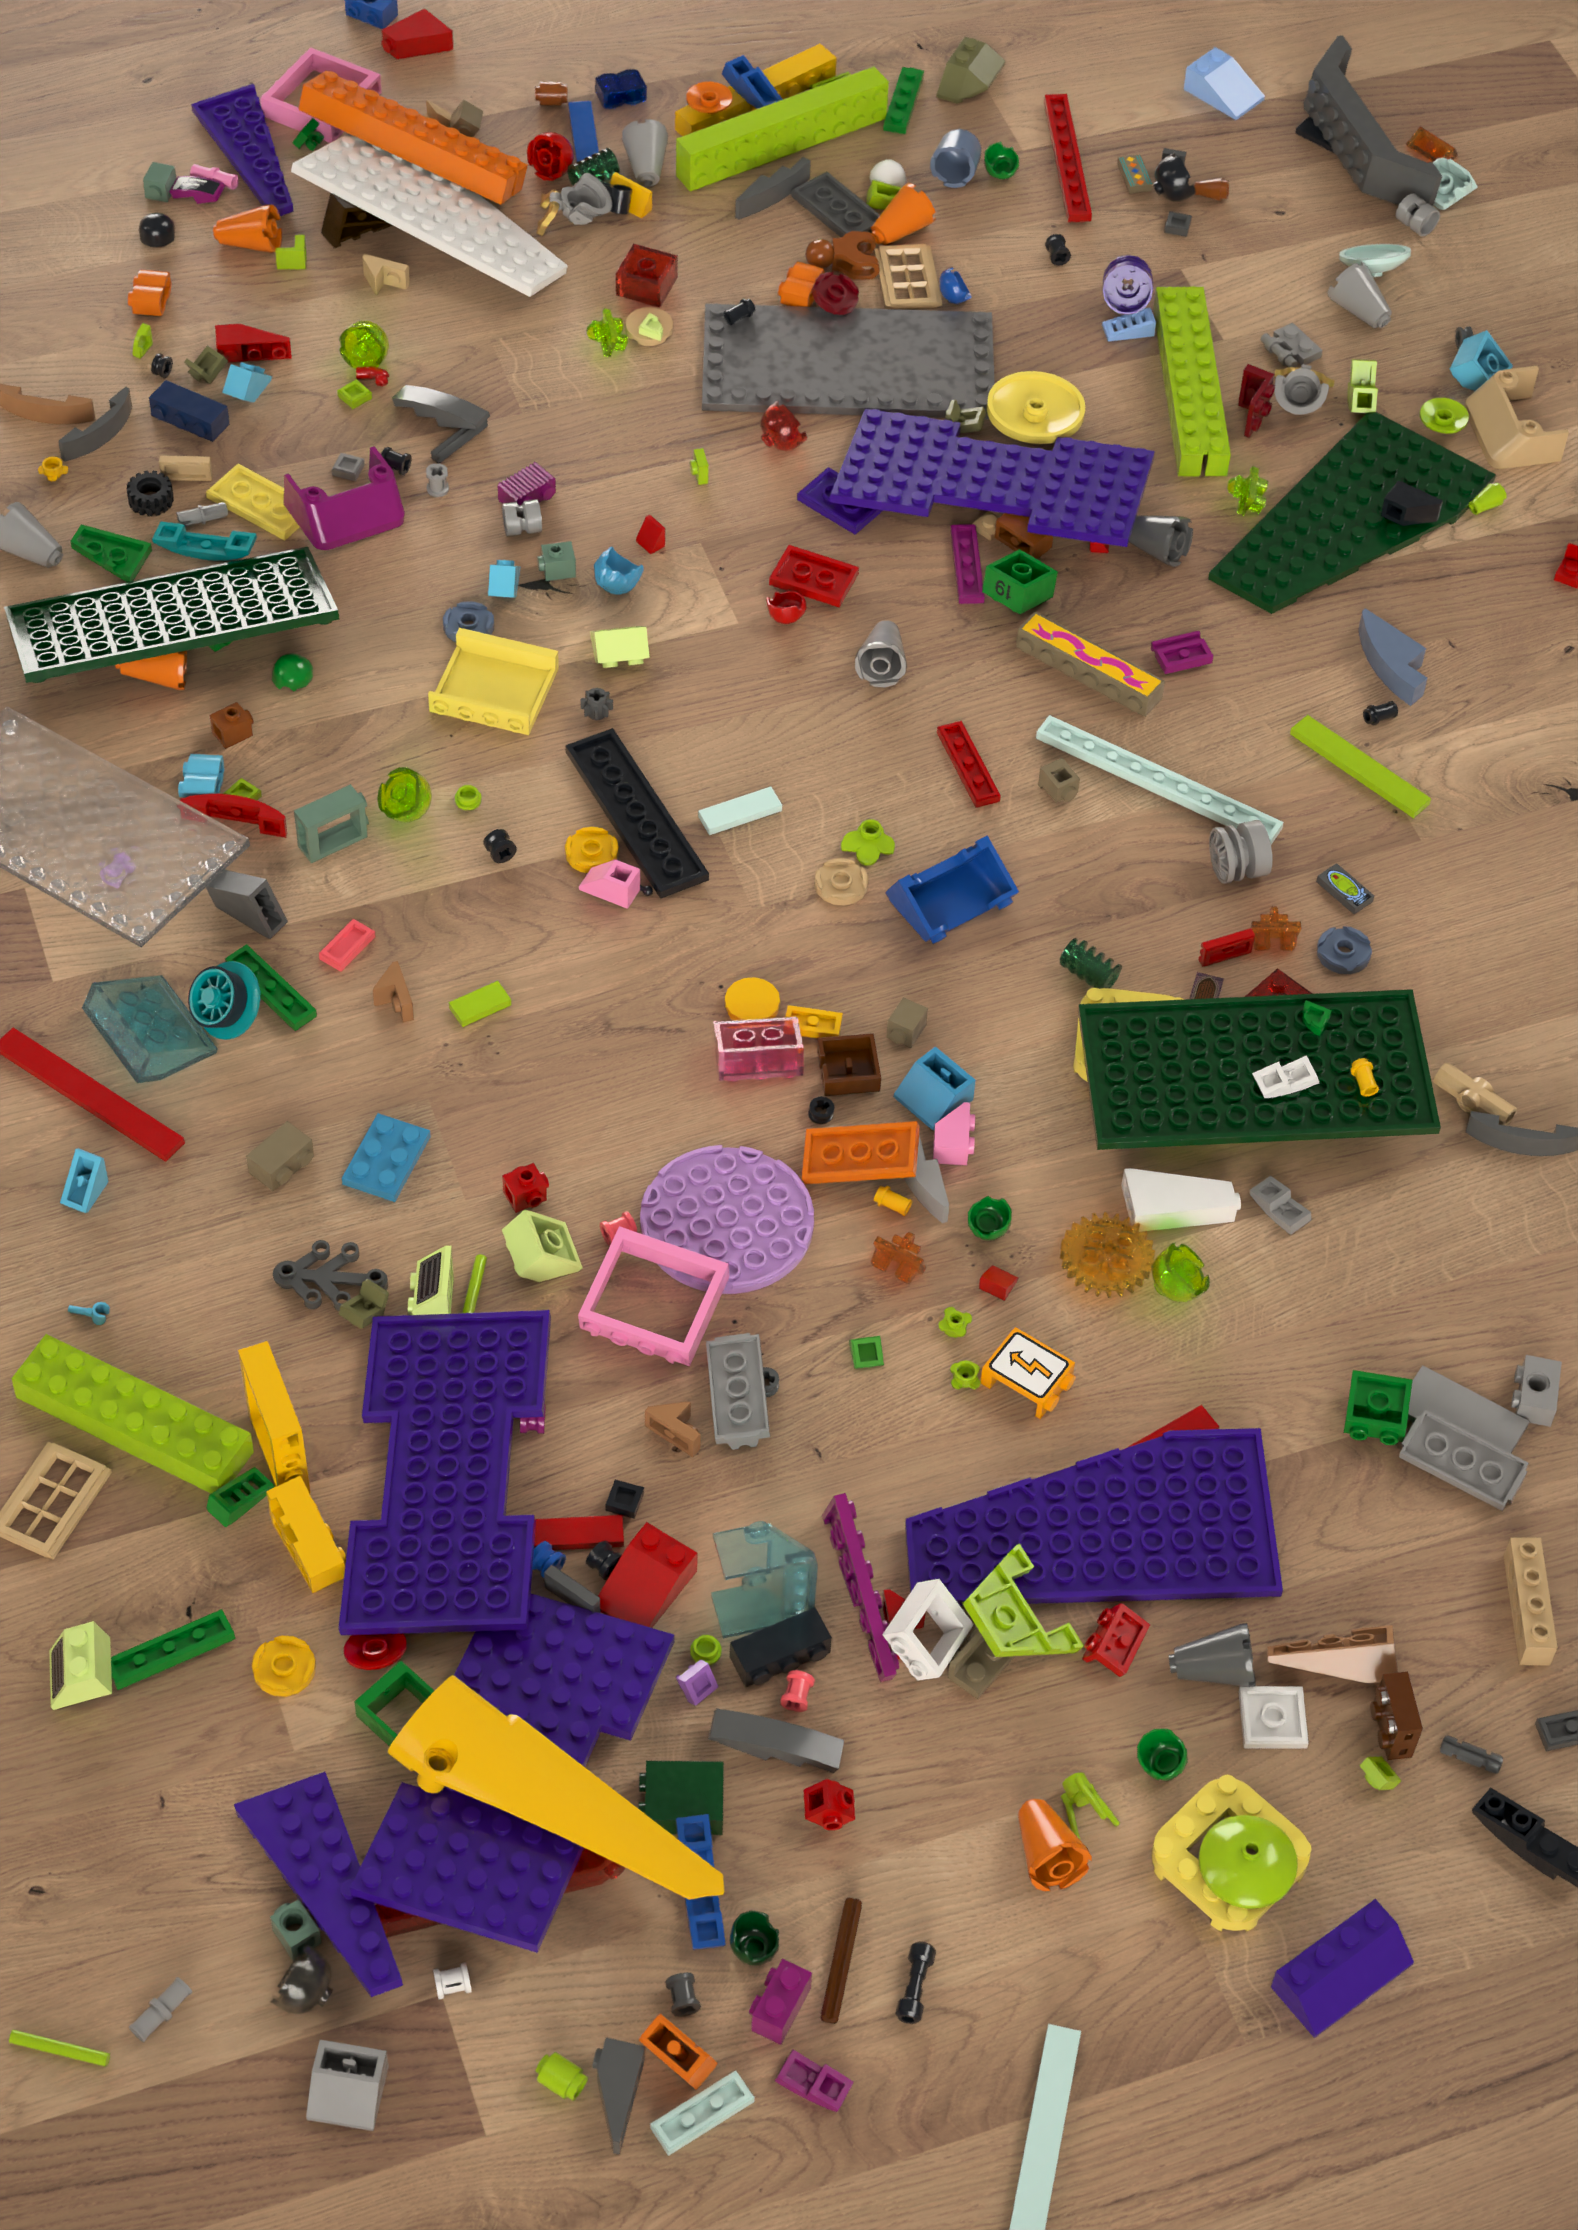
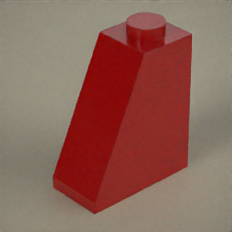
M424 8L382 29L381 44L384 51L397 60L453 50V30Z

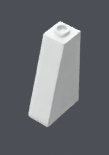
M1131 1168L1124 1169L1121 1186L1133 1232L1234 1222L1237 1210L1241 1209L1240 1195L1234 1192L1232 1182Z

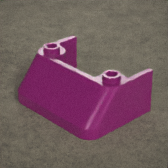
M375 446L370 447L368 478L371 483L329 497L319 487L311 486L300 489L289 473L284 475L283 505L312 545L319 550H330L397 528L404 523L405 511L394 472Z

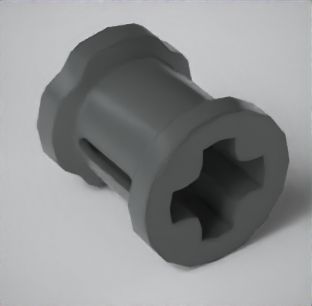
M678 1973L670 1976L665 1981L666 1988L671 1991L673 2000L671 2011L674 2016H688L701 2009V2004L695 1997L693 1988L695 1978L692 1973Z

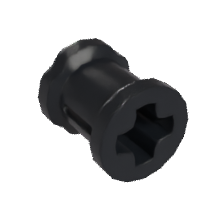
M1061 234L1049 236L1045 243L1046 249L1051 253L1050 260L1056 266L1066 264L1071 258L1070 250L1065 247L1066 240Z
M390 447L383 449L381 456L390 468L398 471L400 475H406L411 466V454L405 453L403 455L394 452Z

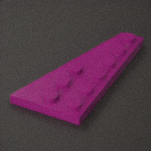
M846 1493L834 1495L823 1512L822 1518L825 1525L831 1523L830 1541L833 1549L841 1551L842 1556L838 1558L839 1567L853 1606H860L861 1608L859 1623L862 1632H865V1634L870 1633L871 1640H868V1648L880 1682L892 1680L897 1675L896 1670L899 1669V1661L896 1653L890 1651L889 1644L883 1636L888 1623L886 1620L882 1621L879 1612V1609H882L881 1597L878 1590L873 1591L870 1580L874 1577L870 1561H865L862 1549L865 1548L864 1537L861 1530L856 1531L853 1519L857 1518L856 1509L853 1501H848Z

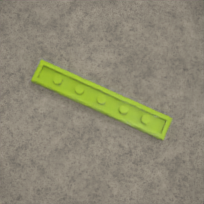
M1306 715L1291 728L1290 735L1413 819L1430 805L1431 798L1311 716Z

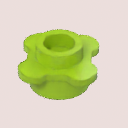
M954 1307L946 1308L943 1320L938 1323L939 1329L950 1337L965 1336L966 1327L972 1322L971 1314L956 1311Z
M967 1360L952 1364L950 1367V1372L953 1373L951 1386L954 1389H961L962 1387L979 1388L981 1381L978 1379L980 1367L976 1363Z

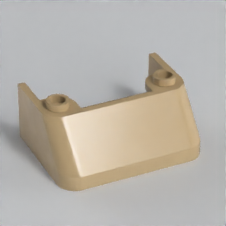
M1538 366L1500 370L1466 399L1465 408L1469 414L1471 427L1488 464L1494 468L1506 469L1561 462L1569 434L1568 430L1544 432L1541 425L1534 420L1519 421L1510 403L1511 400L1532 398L1539 370Z

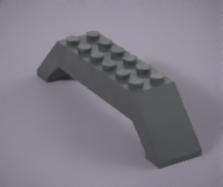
M1343 35L1337 36L1313 70L1307 96L1303 103L1304 110L1313 118L1315 126L1320 128L1324 139L1328 140L1334 154L1337 155L1361 192L1397 205L1406 196L1415 193L1426 201V204L1429 203L1433 206L1443 176L1433 162L1427 163L1396 150L1345 77L1352 48Z

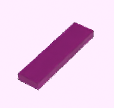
M976 524L951 525L950 534L958 603H984L985 596L982 592L983 580Z

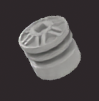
M1260 820L1240 823L1237 826V830L1234 826L1228 825L1225 828H1213L1210 832L1209 850L1214 872L1221 883H1231L1233 880L1241 881L1244 875L1252 879L1270 874L1272 869L1271 843L1266 828Z

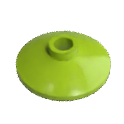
M1434 398L1422 405L1420 419L1426 427L1435 432L1451 434L1459 432L1466 427L1469 414L1461 403L1453 399Z

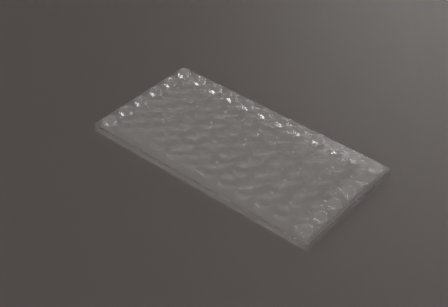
M7 706L0 712V868L142 948L250 846L249 838L10 707Z

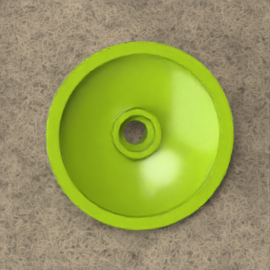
M1238 1815L1218 1822L1205 1835L1199 1852L1200 1872L1207 1886L1223 1901L1241 1908H1263L1278 1902L1289 1892L1297 1874V1855L1291 1840L1278 1826L1256 1816ZM1246 1849H1253L1257 1854L1250 1855L1246 1852Z

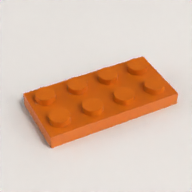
M917 1121L806 1129L802 1181L804 1184L916 1177L920 1126Z

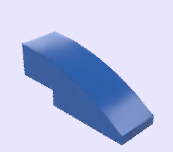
M744 55L725 63L722 75L734 90L755 108L759 109L783 100L759 67L753 68Z

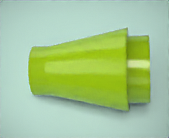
M1497 482L1494 484L1489 483L1469 502V509L1474 515H1478L1481 512L1502 505L1507 498L1505 489Z

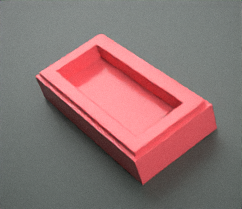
M352 919L319 953V959L342 972L375 938V931Z

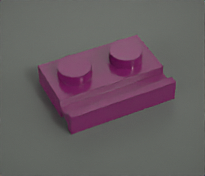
M1200 631L1151 642V651L1155 652V658L1164 674L1213 663V654L1204 638H1201Z

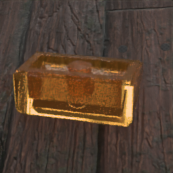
M1421 126L1406 143V146L1431 162L1438 158L1454 160L1458 156L1456 148Z

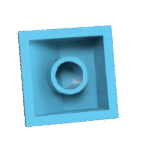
M1486 330L1463 340L1450 367V371L1462 387L1476 391L1496 372L1512 369L1513 365Z

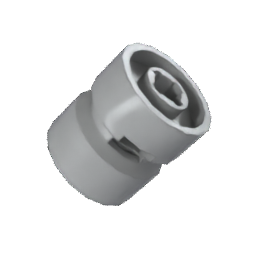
M1412 193L1406 196L1396 210V219L1407 227L1410 226V229L1424 237L1430 234L1440 220V211L1429 203L1426 204V201Z
M538 499L523 501L522 505H519L517 502L502 503L506 536L521 535L524 530L528 534L542 532V518Z

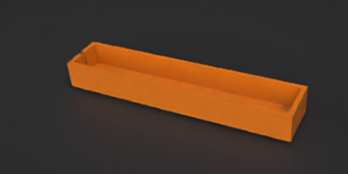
M324 71L303 84L298 110L500 205L522 190L528 164L521 162L515 156H508L500 152L496 147L481 143L477 138L463 135L455 128L440 124L436 119L420 115L418 111L405 108L395 100L386 99L378 95L376 91L360 87L354 81L345 80L335 72Z

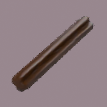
M851 1897L846 1898L844 1902L821 2011V2020L831 2024H836L839 2020L862 1909V1901Z

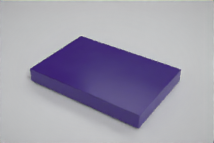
M828 467L797 493V500L856 535L883 510L831 503L830 494L839 473Z

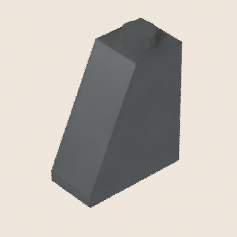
M222 869L205 885L216 908L266 938L271 939L288 922L267 879Z

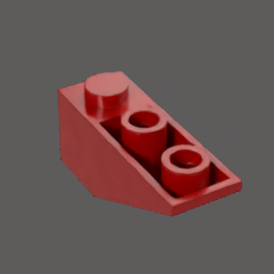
M243 324L215 325L217 352L227 359V363L292 359L289 337Z

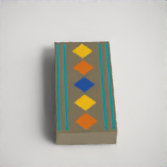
M1141 155L1118 157L1117 164L1129 193L1152 191L1153 184Z

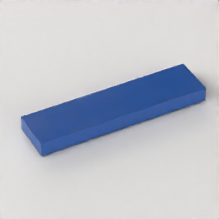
M591 101L568 102L577 168L600 167Z

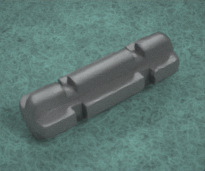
M1449 1735L1443 1738L1440 1747L1441 1753L1451 1757L1452 1754L1457 1755L1456 1759L1481 1768V1765L1486 1766L1485 1770L1493 1773L1500 1771L1503 1763L1501 1755L1491 1752V1755L1487 1754V1750L1462 1741V1744L1458 1743L1457 1738Z

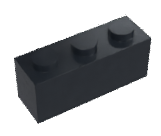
M816 1607L731 1641L729 1657L746 1688L753 1684H764L771 1677L782 1672L788 1673L789 1671L796 1670L806 1662L822 1660L828 1653H831L832 1637Z

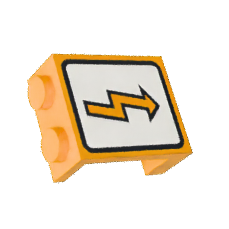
M1014 1327L982 1367L981 1384L991 1389L997 1380L1037 1403L1035 1417L1041 1419L1047 1411L1052 1412L1061 1392L1063 1390L1068 1391L1073 1385L1076 1378L1073 1375L1075 1362Z

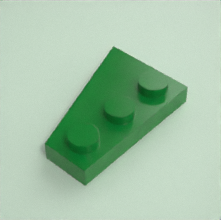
M83 524L80 525L70 541L73 550L125 582L134 581L152 552L151 543Z

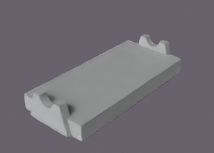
M750 1333L716 1337L715 1340L706 1341L716 1445L727 1443L733 1450L739 1449L742 1445L757 1447L759 1439L770 1437L759 1334L750 1335Z
M1424 1410L1422 1416H1417L1402 1442V1450L1399 1455L1401 1459L1501 1511L1504 1510L1507 1503L1511 1504L1523 1484L1529 1464L1427 1410Z

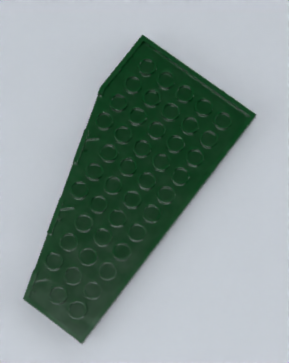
M1377 412L1366 413L1209 572L1208 580L1273 614L1297 602L1298 597L1324 584L1329 586L1359 571V567L1387 553L1391 555L1419 541L1421 536L1447 523L1450 525L1455 523L1469 509V502L1489 483L1494 482L1496 474ZM1399 480L1443 500L1437 522L1402 526L1381 516L1384 498Z

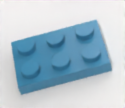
M378 1113L342 1176V1185L396 1202L431 1138L430 1130Z

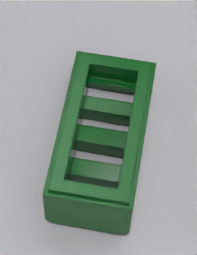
M253 1467L209 1494L206 1509L224 1527H228L265 1498L267 1491L274 1488L275 1485L256 1467ZM248 1482H253L259 1489L255 1490ZM232 1496L237 1501V1503L234 1502L230 1497Z

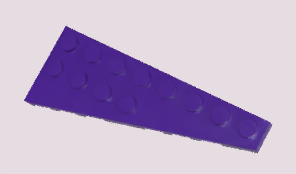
M250 84L191 104L194 115L261 205L274 204L280 217L294 212L293 203L284 181V175L279 165L278 156L275 153V147L269 128L266 125L255 85Z
M326 1772L235 1803L234 1807L238 1818H241L247 1826L252 1837L256 1838L269 1860L273 1861L281 1872L283 1879L303 1906L315 1918L317 1925L332 1941L334 1948L349 1964L351 1971L368 1994L374 1997L403 1986L401 1975L374 1902L351 1896L350 1887L360 1868V1864Z

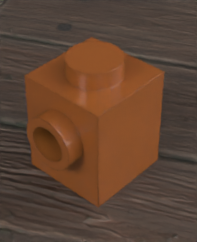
M238 702L210 714L212 733L225 749L253 736V717Z

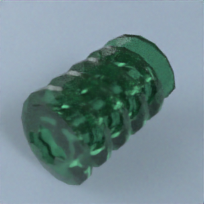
M609 148L568 166V177L573 186L585 173H590L603 182L605 179H612V175L615 172L620 174L617 158Z
M1072 939L1060 956V965L1068 968L1069 972L1073 974L1077 973L1079 979H1085V982L1090 986L1094 985V988H1111L1122 971V965L1117 964L1112 968L1114 963L1112 958L1103 962L1105 953L1100 952L1095 957L1097 951L1095 946L1086 950L1088 946L1086 940H1083L1078 945V939Z

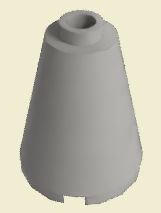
M645 119V123L638 124L637 120L624 128L622 131V141L637 183L649 188L656 185L660 180L668 142V133L665 125L658 121Z
M1361 262V266L1355 263L1345 269L1336 278L1338 281L1337 285L1334 288L1332 285L1329 287L1327 294L1332 301L1371 327L1383 328L1390 322L1392 311L1364 262Z
M20 502L10 504L7 507L10 510L7 515L3 516L0 514V550L47 568L57 566L63 558L61 545Z
M885 620L876 624L857 652L855 670L862 680L864 678L869 681L870 685L874 687H889L898 683L899 679L904 676L907 660L898 626L894 622Z

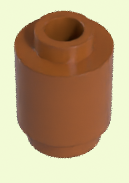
M540 82V86H535V101H540V105L562 106V103H567V84H562V82Z

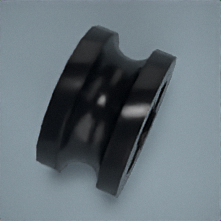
M160 353L156 354L151 365L152 374H160L162 378H167L172 370V358L169 356L164 357Z
M820 1096L814 1098L810 1102L808 1111L810 1120L817 1124L830 1122L834 1114V1103L827 1097ZM817 1108L827 1109L826 1114H820L821 1111L816 1112Z

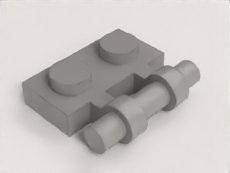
M1294 323L1275 330L1273 337L1267 333L1261 337L1265 348L1270 353L1277 355L1278 361L1284 366L1296 367L1298 363L1306 365L1322 356L1323 350Z

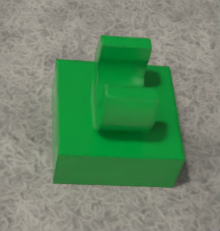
M312 118L292 143L298 149L305 143L309 150L314 151L317 145L324 139L321 133L315 131L320 123Z

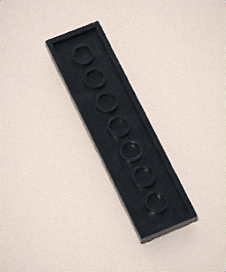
M613 728L565 745L567 756L660 899L709 881V872Z

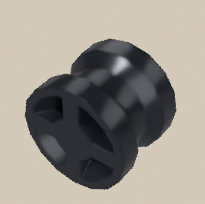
M496 829L490 832L483 841L484 847L490 852L491 858L496 863L507 862L516 854L517 847L510 840L509 834L504 829Z
M602 1541L590 1551L586 1564L592 1569L596 1568L599 1571V1576L607 1580L622 1554L614 1552L612 1545L607 1541Z

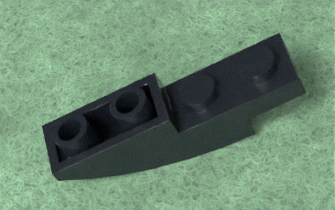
M1490 1787L1472 1808V1813L1510 1850L1552 1880L1558 1875L1578 1888V1847L1545 1828V1820Z

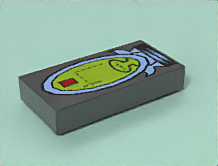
M1337 863L1317 876L1316 882L1353 914H1356L1374 901V895Z

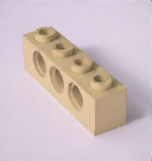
M1510 1537L1504 1553V1563L1519 1665H1551L1558 1647L1541 1538Z

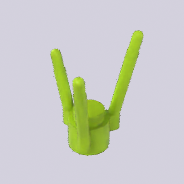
M1084 1773L1072 1774L1064 1780L1062 1786L1065 1793L1061 1795V1799L1066 1807L1070 1829L1079 1839L1073 1803L1077 1807L1090 1803L1101 1819L1105 1820L1107 1817L1114 1826L1119 1825L1118 1819L1097 1794L1093 1784L1089 1783Z

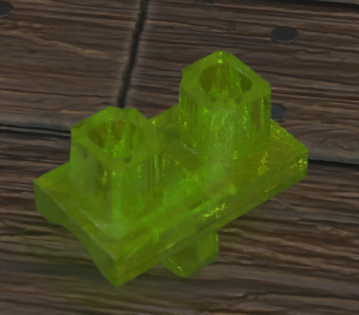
M604 308L602 320L592 321L588 325L586 333L589 339L600 342L604 356L611 357L613 350H625L628 338L627 335L621 334L624 325L623 320L612 317L611 310Z
M1254 466L1251 467L1250 475L1244 479L1238 475L1231 478L1227 484L1228 492L1235 498H1239L1237 513L1243 516L1248 509L1259 514L1266 505V498L1262 496L1268 488V481L1258 477L1259 468Z

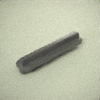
M488 420L477 429H459L431 451L432 460H435L437 463L444 461L488 426Z

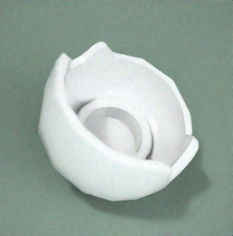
M891 159L877 163L869 176L871 182L875 180L897 187H902L907 182L901 164Z

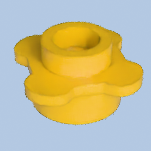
M58 457L44 459L42 466L38 468V473L44 474L48 481L51 482L56 481L62 474H67L69 471L68 467L63 466L62 460Z

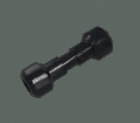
M915 1942L910 1946L908 1960L911 1962L910 1981L906 1987L904 1998L898 2001L895 2013L897 2018L904 2023L916 2024L922 2019L924 2006L920 2002L923 1992L922 1984L926 1978L927 1969L934 1964L936 1956L935 1948L929 1943Z

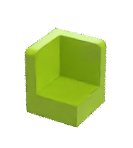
M295 235V248H276L277 269H306L305 235Z

